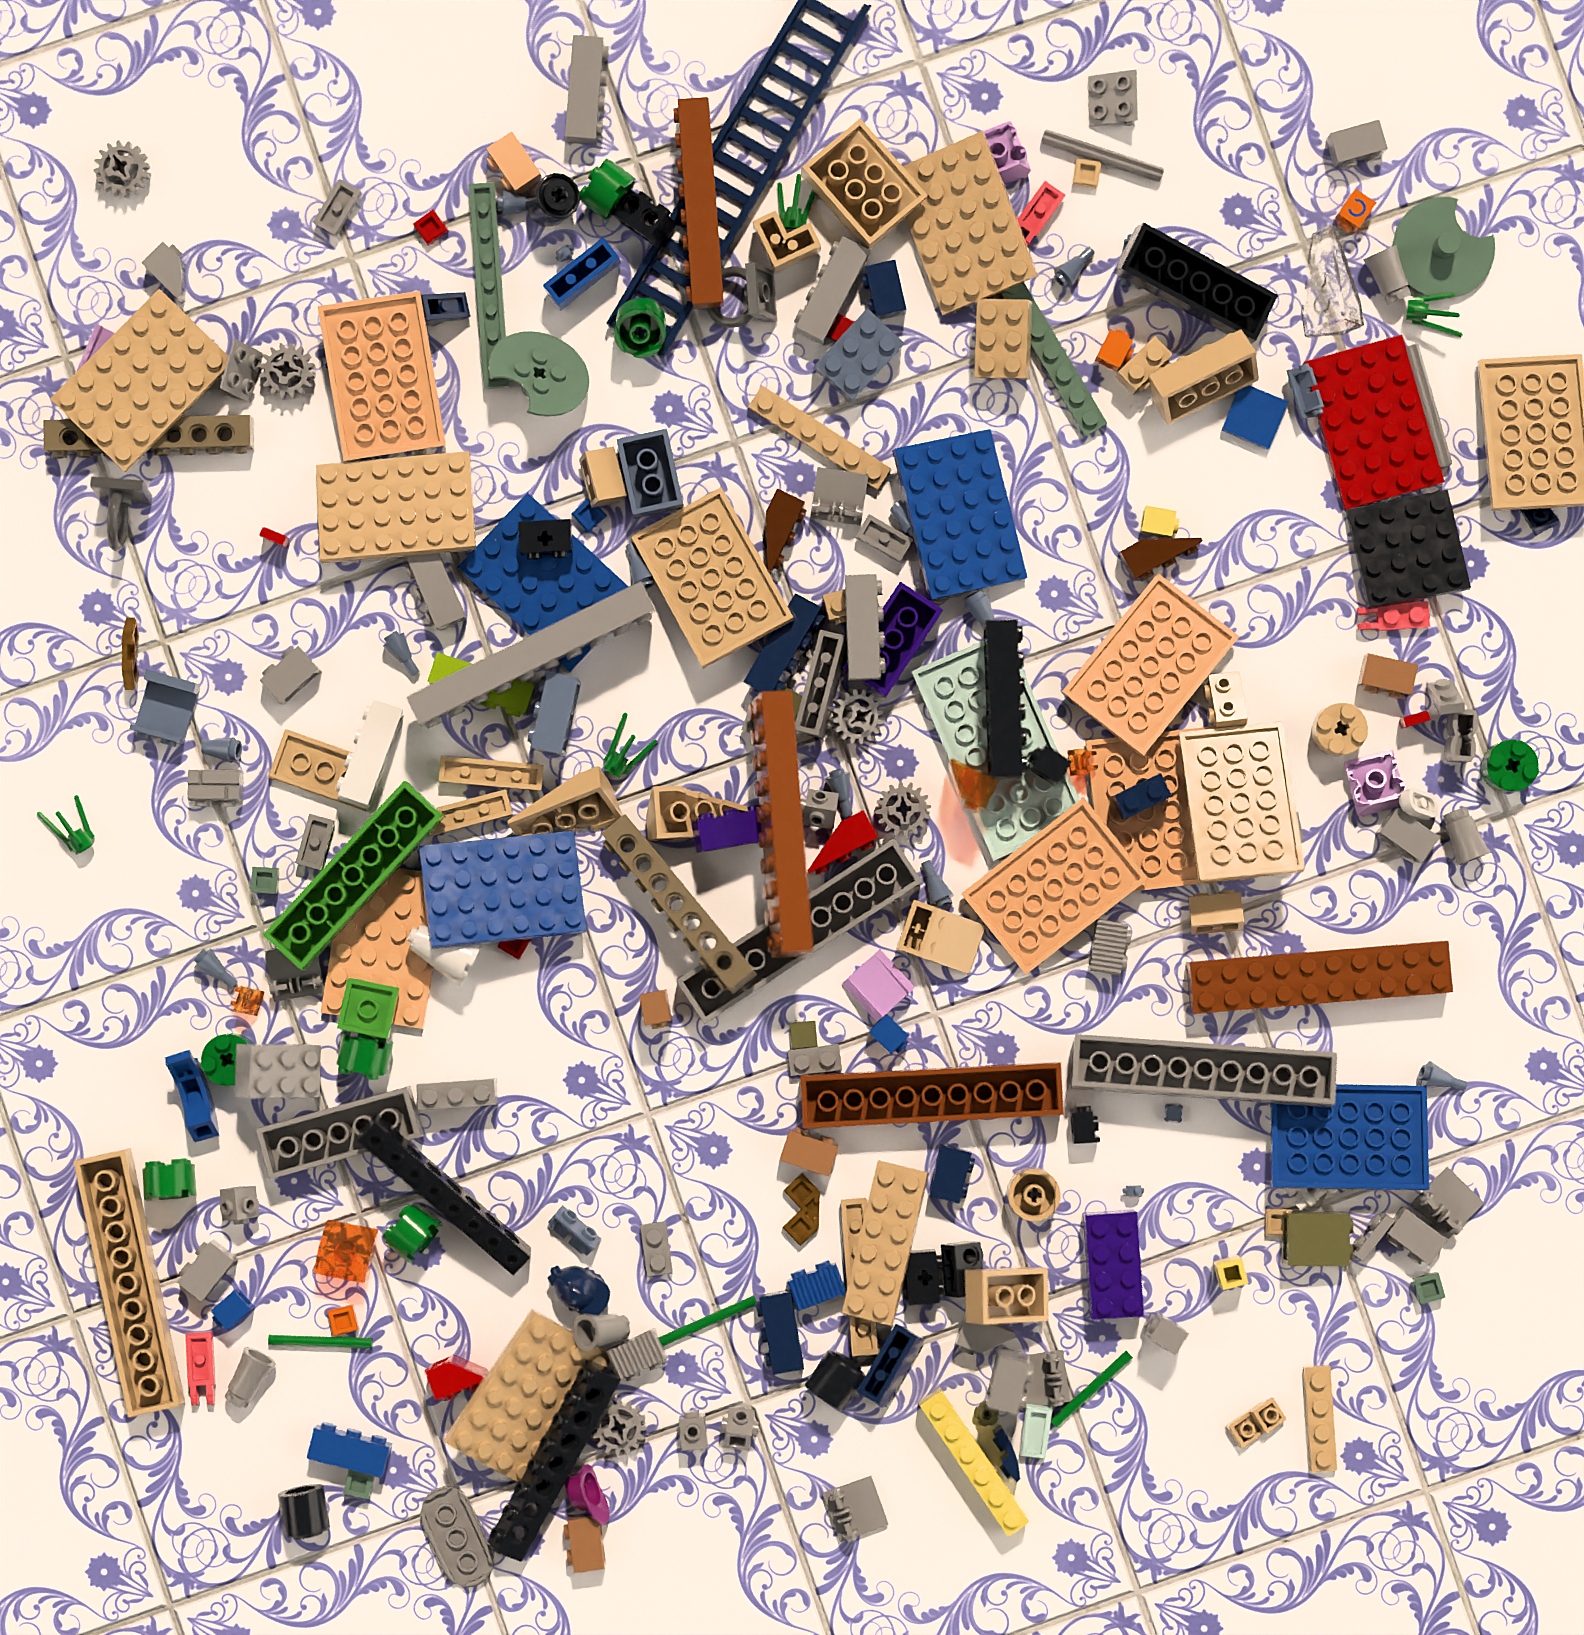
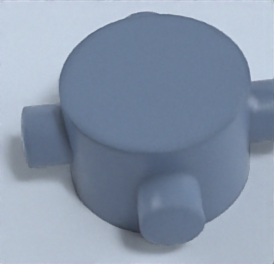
M565 245L555 252L557 254L555 259L561 262L569 259L574 255L572 251L574 247L572 245Z
M1167 1103L1164 1106L1166 1108V1117L1164 1118L1166 1122L1171 1120L1180 1123L1183 1120L1181 1118V1110L1183 1109L1181 1104L1170 1106Z
M1125 1185V1188L1122 1189V1193H1126V1196H1141V1193L1145 1191L1144 1188H1141V1185Z

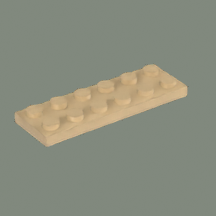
M877 1160L842 1313L890 1326L894 1325L929 1172Z

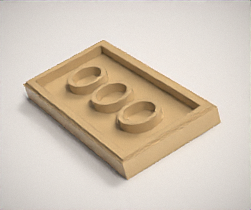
M288 729L284 730L268 775L269 778L363 811L367 810L339 800V792L335 791L340 776L345 777L348 768L344 767L350 751Z

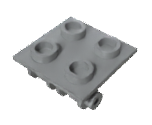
M1137 69L1088 76L1089 127L1123 122L1124 125L1131 126L1135 124V121H1138Z
M233 339L220 389L228 392L227 395L230 397H239L250 402L260 368L259 364L262 363L263 353L237 339Z
M817 467L810 518L861 525L868 474Z
M280 950L265 951L271 983L269 984V991L271 995L273 994L274 1002L324 993L319 956L306 970H300Z
M1447 1166L1429 1184V1190L1422 1191L1411 1204L1449 1240L1454 1234L1458 1235L1463 1230L1462 1225L1484 1202Z
M1063 1350L1029 1354V1360L1033 1362L1034 1370L1030 1384L1025 1383L1024 1386L1027 1390L1026 1404H1053V1406H1060L1065 1402H1070Z
M872 1475L823 1492L840 1542L856 1540L859 1535L889 1525Z

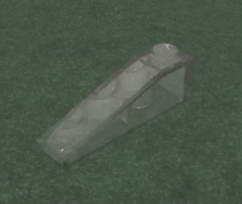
M1331 224L1311 235L1308 264L1311 268L1309 281H1305L1304 288L1307 290L1306 304H1302L1301 311L1304 337L1307 338L1344 335L1364 326L1361 300L1336 226Z

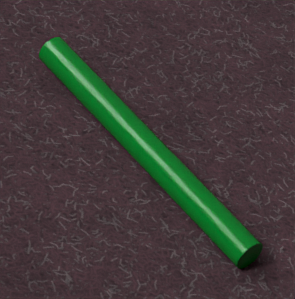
M754 1295L660 1336V1342L662 1346H666L756 1306L757 1300Z
M269 1334L268 1345L372 1349L373 1338Z
M1127 1350L1123 1352L1051 1418L1052 1424L1056 1428L1062 1424L1133 1358Z

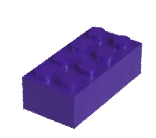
M900 581L883 606V622H878L879 632H884V648H879L880 658H885V674H880V680H864L860 682L886 698L942 614L943 609ZM848 661L843 667V671L848 673Z
M1129 1209L1083 1212L1090 1318L1098 1320L1144 1317L1137 1211Z

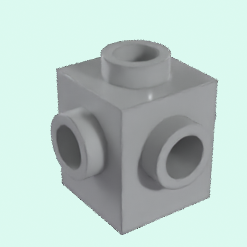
M808 789L807 799L801 798L802 814H804L803 825L833 829L839 793Z
M256 1185L219 1189L220 1211L223 1221L233 1220L234 1225L249 1223V1218L259 1217V1200L257 1198Z
M729 1407L728 1417H722L721 1432L725 1433L724 1448L750 1450L751 1437H757L759 1421H754L755 1410L743 1407Z

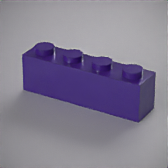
M760 805L747 807L748 812L739 813L738 809L723 811V816L714 817L713 813L698 815V820L691 823L696 852L703 853L758 843V835L762 833L761 822H757L756 809Z

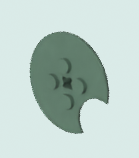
M1435 197L1422 201L1403 216L1396 228L1393 246L1397 245L1406 279L1413 289L1423 295L1429 296L1451 292L1455 293L1453 298L1465 295L1479 286L1492 268L1496 249L1494 234L1480 238L1471 236L1462 230L1457 222L1455 213L1458 198Z
M523 331L511 334L499 341L490 355L488 366L490 378H505L522 386V392L530 401L527 413L546 417L569 413L584 401L589 390V373L581 356L569 344L550 334L536 331Z

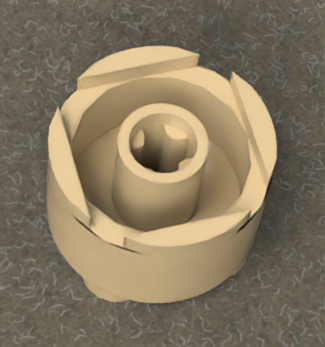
M1336 703L1318 712L1313 721L1311 735L1315 745L1324 753L1333 756H1343L1356 751L1363 745L1368 736V724L1364 714L1353 704ZM1337 724L1344 727L1342 734L1335 733L1334 729L1338 727Z
M1027 1167L1014 1173L1009 1180L1006 1190L1007 1200L1012 1210L1021 1218L1033 1222L1042 1221L1053 1214L1058 1208L1061 1198L1060 1188L1054 1177L1038 1167ZM1035 1187L1040 1195L1035 1196V1200L1031 1201L1027 1192H1031L1032 1188Z

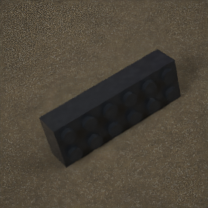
M1145 222L1135 227L1113 272L1225 334L1242 330L1250 343L1257 340L1278 297L1272 291Z
M1018 619L986 620L983 624L988 780L1020 779L1023 777V773L1028 770L1027 756H1022V747L1027 745L1026 730L1021 729V721L1026 719V707L1020 701V695L1025 693V680L1020 678L1019 669L1024 667L1023 651L1019 652V643L1023 641L1022 625L1018 626Z

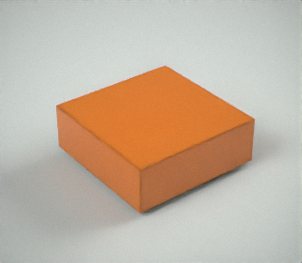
M354 1304L327 1311L333 1336L360 1329Z

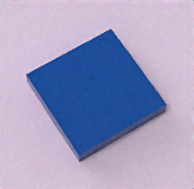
M1248 385L1237 391L1221 431L1269 450L1289 401Z

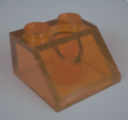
M952 758L947 767L958 799L964 802L962 807L974 813L978 812V810L984 811L999 781Z
M327 1219L318 1247L313 1273L359 1283L367 1282L378 1229Z

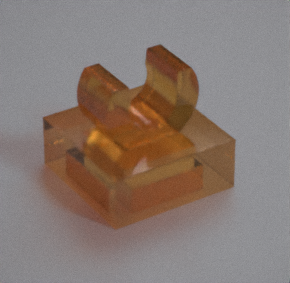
M1087 749L1067 750L1068 759L1072 761L1069 766L1070 776L1089 775V771L1098 769V765H1090L1088 762L1090 756L1097 755L1096 751H1087Z
M242 985L241 987H235L234 991L239 993L237 1000H231L230 1002L234 1006L233 1010L257 1016L265 991Z

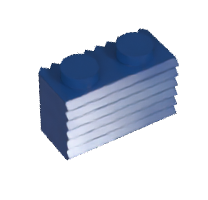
M825 1260L815 1264L816 1269L806 1272L804 1268L790 1274L791 1278L787 1279V1283L797 1311L846 1294L836 1262L830 1263L829 1260Z

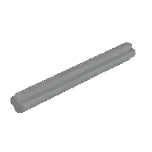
M1045 129L1041 138L1042 144L1093 161H1099L1102 164L1157 182L1161 181L1164 174L1163 167L1049 129Z
M1412 344L1406 347V351L1438 463L1441 468L1452 465L1451 455L1420 347L1418 344Z

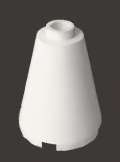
M419 925L417 929L412 927L406 940L410 943V950L458 986H461L468 975L466 972L473 965L481 944L431 949L428 926Z

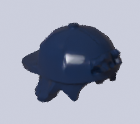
M556 1265L550 1269L551 1275L547 1279L553 1287L555 1297L563 1305L567 1306L569 1311L575 1310L580 1315H599L608 1305L611 1291L601 1277V1274H596L589 1267L583 1268L577 1265L562 1269Z

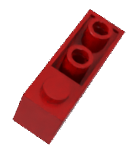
M864 810L839 823L807 870L809 874L814 872L817 876L830 869L829 863L837 860L840 864L853 857L851 852L859 847L863 852L875 845L873 840L877 839L878 836Z

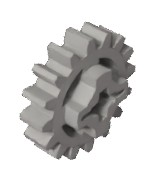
M117 140L116 147L107 143L108 150L106 152L101 149L99 150L102 158L94 159V162L99 167L93 169V172L96 175H101L96 181L100 185L104 184L103 189L106 192L112 189V194L115 197L121 192L125 198H128V191H132L137 195L136 188L138 186L141 188L146 187L142 182L143 179H150V176L145 172V170L151 169L150 164L145 162L148 159L145 153L140 154L142 149L138 145L133 148V144L130 141H127L125 146H123L121 141ZM120 153H127L131 155L124 157L121 156ZM118 161L124 165L126 177L120 172ZM117 181H121V182H124L125 184H124V185H118V184H114V183L117 182Z
M279 343V350L277 351L270 347L272 354L270 356L263 355L266 364H259V367L265 370V372L259 374V377L264 380L267 379L263 386L266 389L272 387L270 393L273 396L280 392V397L284 400L287 394L292 399L296 398V392L305 395L303 388L305 386L308 388L312 387L308 380L316 378V375L310 372V370L316 368L315 364L308 363L312 358L309 353L303 355L304 348L301 346L295 350L293 343H290L288 348H285L283 343ZM283 356L280 361L275 362L279 357ZM296 357L302 361L304 369L296 366ZM288 366L295 371L289 372L287 376L282 372V370H287ZM271 374L279 377V386L274 383ZM297 380H300V382H299L298 384H296L295 386H292V384H293L294 382H296Z
M850 688L848 693L840 692L841 699H833L832 701L836 706L828 710L833 713V717L829 718L828 722H834L835 724L831 731L839 732L837 738L845 740L848 744H853L854 742L855 744H863L864 740L871 741V733H879L876 725L883 724V721L878 719L879 715L884 714L883 711L877 710L880 701H872L874 694H866L865 689L856 690ZM855 699L861 700L864 704L859 705L858 702H855ZM852 728L853 731H857V733H851L847 729Z
M900 781L896 789L890 784L889 793L881 792L884 800L876 801L881 806V809L876 810L875 814L882 815L883 817L878 823L887 824L884 830L886 832L891 828L894 829L895 837H897L900 831L903 832L904 837H908V831L910 830L915 835L918 834L916 827L925 828L926 825L922 821L923 818L930 819L931 817L925 813V810L931 808V805L924 803L928 795L921 797L920 792L922 788L919 787L913 790L912 782L907 787H904L902 781ZM897 793L896 803L893 806H886L890 797ZM906 793L915 796L919 803H912L908 800ZM901 797L905 806L910 807V811L906 813L905 822L901 812L896 811V808L900 807L902 802ZM913 813H920L918 820L910 825L909 818ZM887 816H895L899 820L900 826L893 824Z
M619 1397L616 1404L610 1399L608 1407L604 1410L595 1427L597 1431L592 1434V1438H600L597 1446L601 1447L605 1444L607 1446L606 1453H609L611 1449H615L616 1456H619L621 1449H624L629 1454L631 1445L636 1449L639 1447L637 1439H645V1435L641 1431L647 1430V1425L641 1424V1421L646 1419V1415L638 1414L641 1408L639 1405L635 1408L631 1407V1399L627 1404H623L622 1397ZM619 1409L625 1410L631 1415L625 1416L620 1413ZM609 1413L610 1422L602 1427V1420ZM615 1419L619 1421L620 1424H625V1426L623 1427V1434L619 1431V1429H613L616 1423ZM636 1426V1433L629 1440L628 1431ZM611 1436L618 1439L619 1443L612 1442L607 1437Z

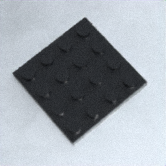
M1448 489L1346 510L1368 609L1470 590L1471 584Z

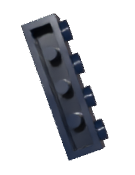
M796 593L794 594L787 606L794 620L771 633L743 681L750 689L758 693L786 690L788 678L796 673L800 665L799 660L801 656L811 648L815 632L820 630L826 621L825 615L827 613L821 606Z

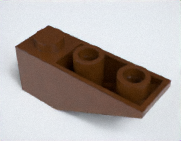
M778 488L766 510L767 565L770 574H772L774 568L779 570L785 557L781 553L785 545L790 547L796 535L792 530L796 522L802 523L807 512L804 509L805 501Z
M1201 537L1142 539L1120 551L1118 556L1132 581L1139 578L1142 582L1153 576V570L1157 567L1162 566L1163 569H1166L1176 563L1175 557L1183 553L1187 557L1198 551L1199 547L1197 545L1203 540Z

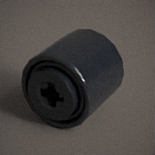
M552 173L543 177L529 189L526 195L525 207L528 215L534 222L541 226L553 227L562 223L577 210L580 203V192L577 184L570 177L561 173ZM556 192L561 200L558 203L555 202V197L551 196V194Z
M827 1350L805 1383V1387L827 1404L840 1411H844L866 1375L861 1371L862 1368L844 1354L838 1351Z
M323 1484L297 1486L277 1494L285 1537L296 1540L318 1536L330 1528Z

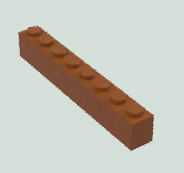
M709 98L677 99L678 107L673 108L674 123H679L680 133H675L676 149H681L682 158L677 159L678 174H683L684 184H679L680 200H685V209L681 210L682 225H687V235H682L684 251H689V260L684 261L685 276L691 277V286H686L687 302H692L693 309L724 307Z

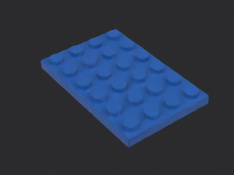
M991 429L892 450L929 600L1028 578Z
M527 492L476 546V550H473L457 568L529 635H532L629 586L573 534V553H567L568 557L552 558V554L542 555V559L527 560L526 556H522L519 549L518 522L557 520ZM544 534V539H539V541L544 546H548V541H553V539L548 534ZM588 645L581 649L582 654L570 660L565 656L557 661L571 673L592 649Z
M574 831L419 846L431 949L587 932Z
M1336 1084L1335 1105L1332 1108L1270 1103L1271 1188L1429 1190L1427 1086Z

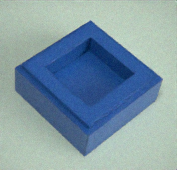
M589 498L571 513L588 533L608 517L600 507L592 508Z

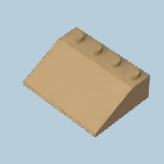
M861 118L802 166L801 175L805 182L860 245L870 250L928 197L925 191Z

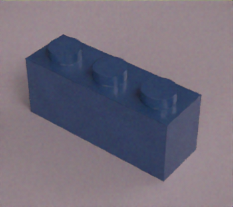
M790 1289L760 1294V1301L756 1302L758 1317H763L765 1327H761L760 1331L762 1342H768L769 1353H765L767 1369L772 1368L773 1375L803 1370L804 1362Z
M896 1323L857 1392L877 1405L887 1407L925 1339Z

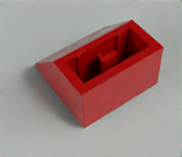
M451 1355L434 1362L424 1371L435 1400L443 1398L444 1402L456 1398L461 1393V1390L467 1388L468 1392L476 1390L489 1372L487 1368L456 1355Z

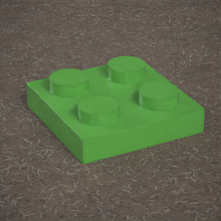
M348 977L337 1029L389 1039L400 988Z

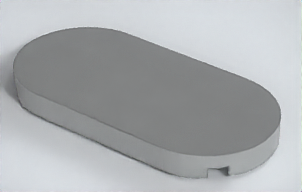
M442 1486L434 1489L426 1496L421 1507L420 1519L446 1577L451 1582L462 1587L477 1586L483 1583L492 1572L494 1566L492 1547L488 1543V1538L468 1496L462 1490L452 1486Z

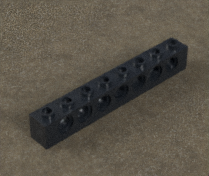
M377 1113L359 1131L357 1141L510 1274L514 1276L531 1258V1247Z
M586 1359L584 1365L578 1370L572 1387L566 1392L564 1401L558 1412L553 1416L547 1433L541 1438L535 1455L529 1460L523 1477L516 1484L511 1499L504 1506L498 1523L490 1532L488 1543L497 1554L520 1562L523 1561L621 1381L612 1369Z

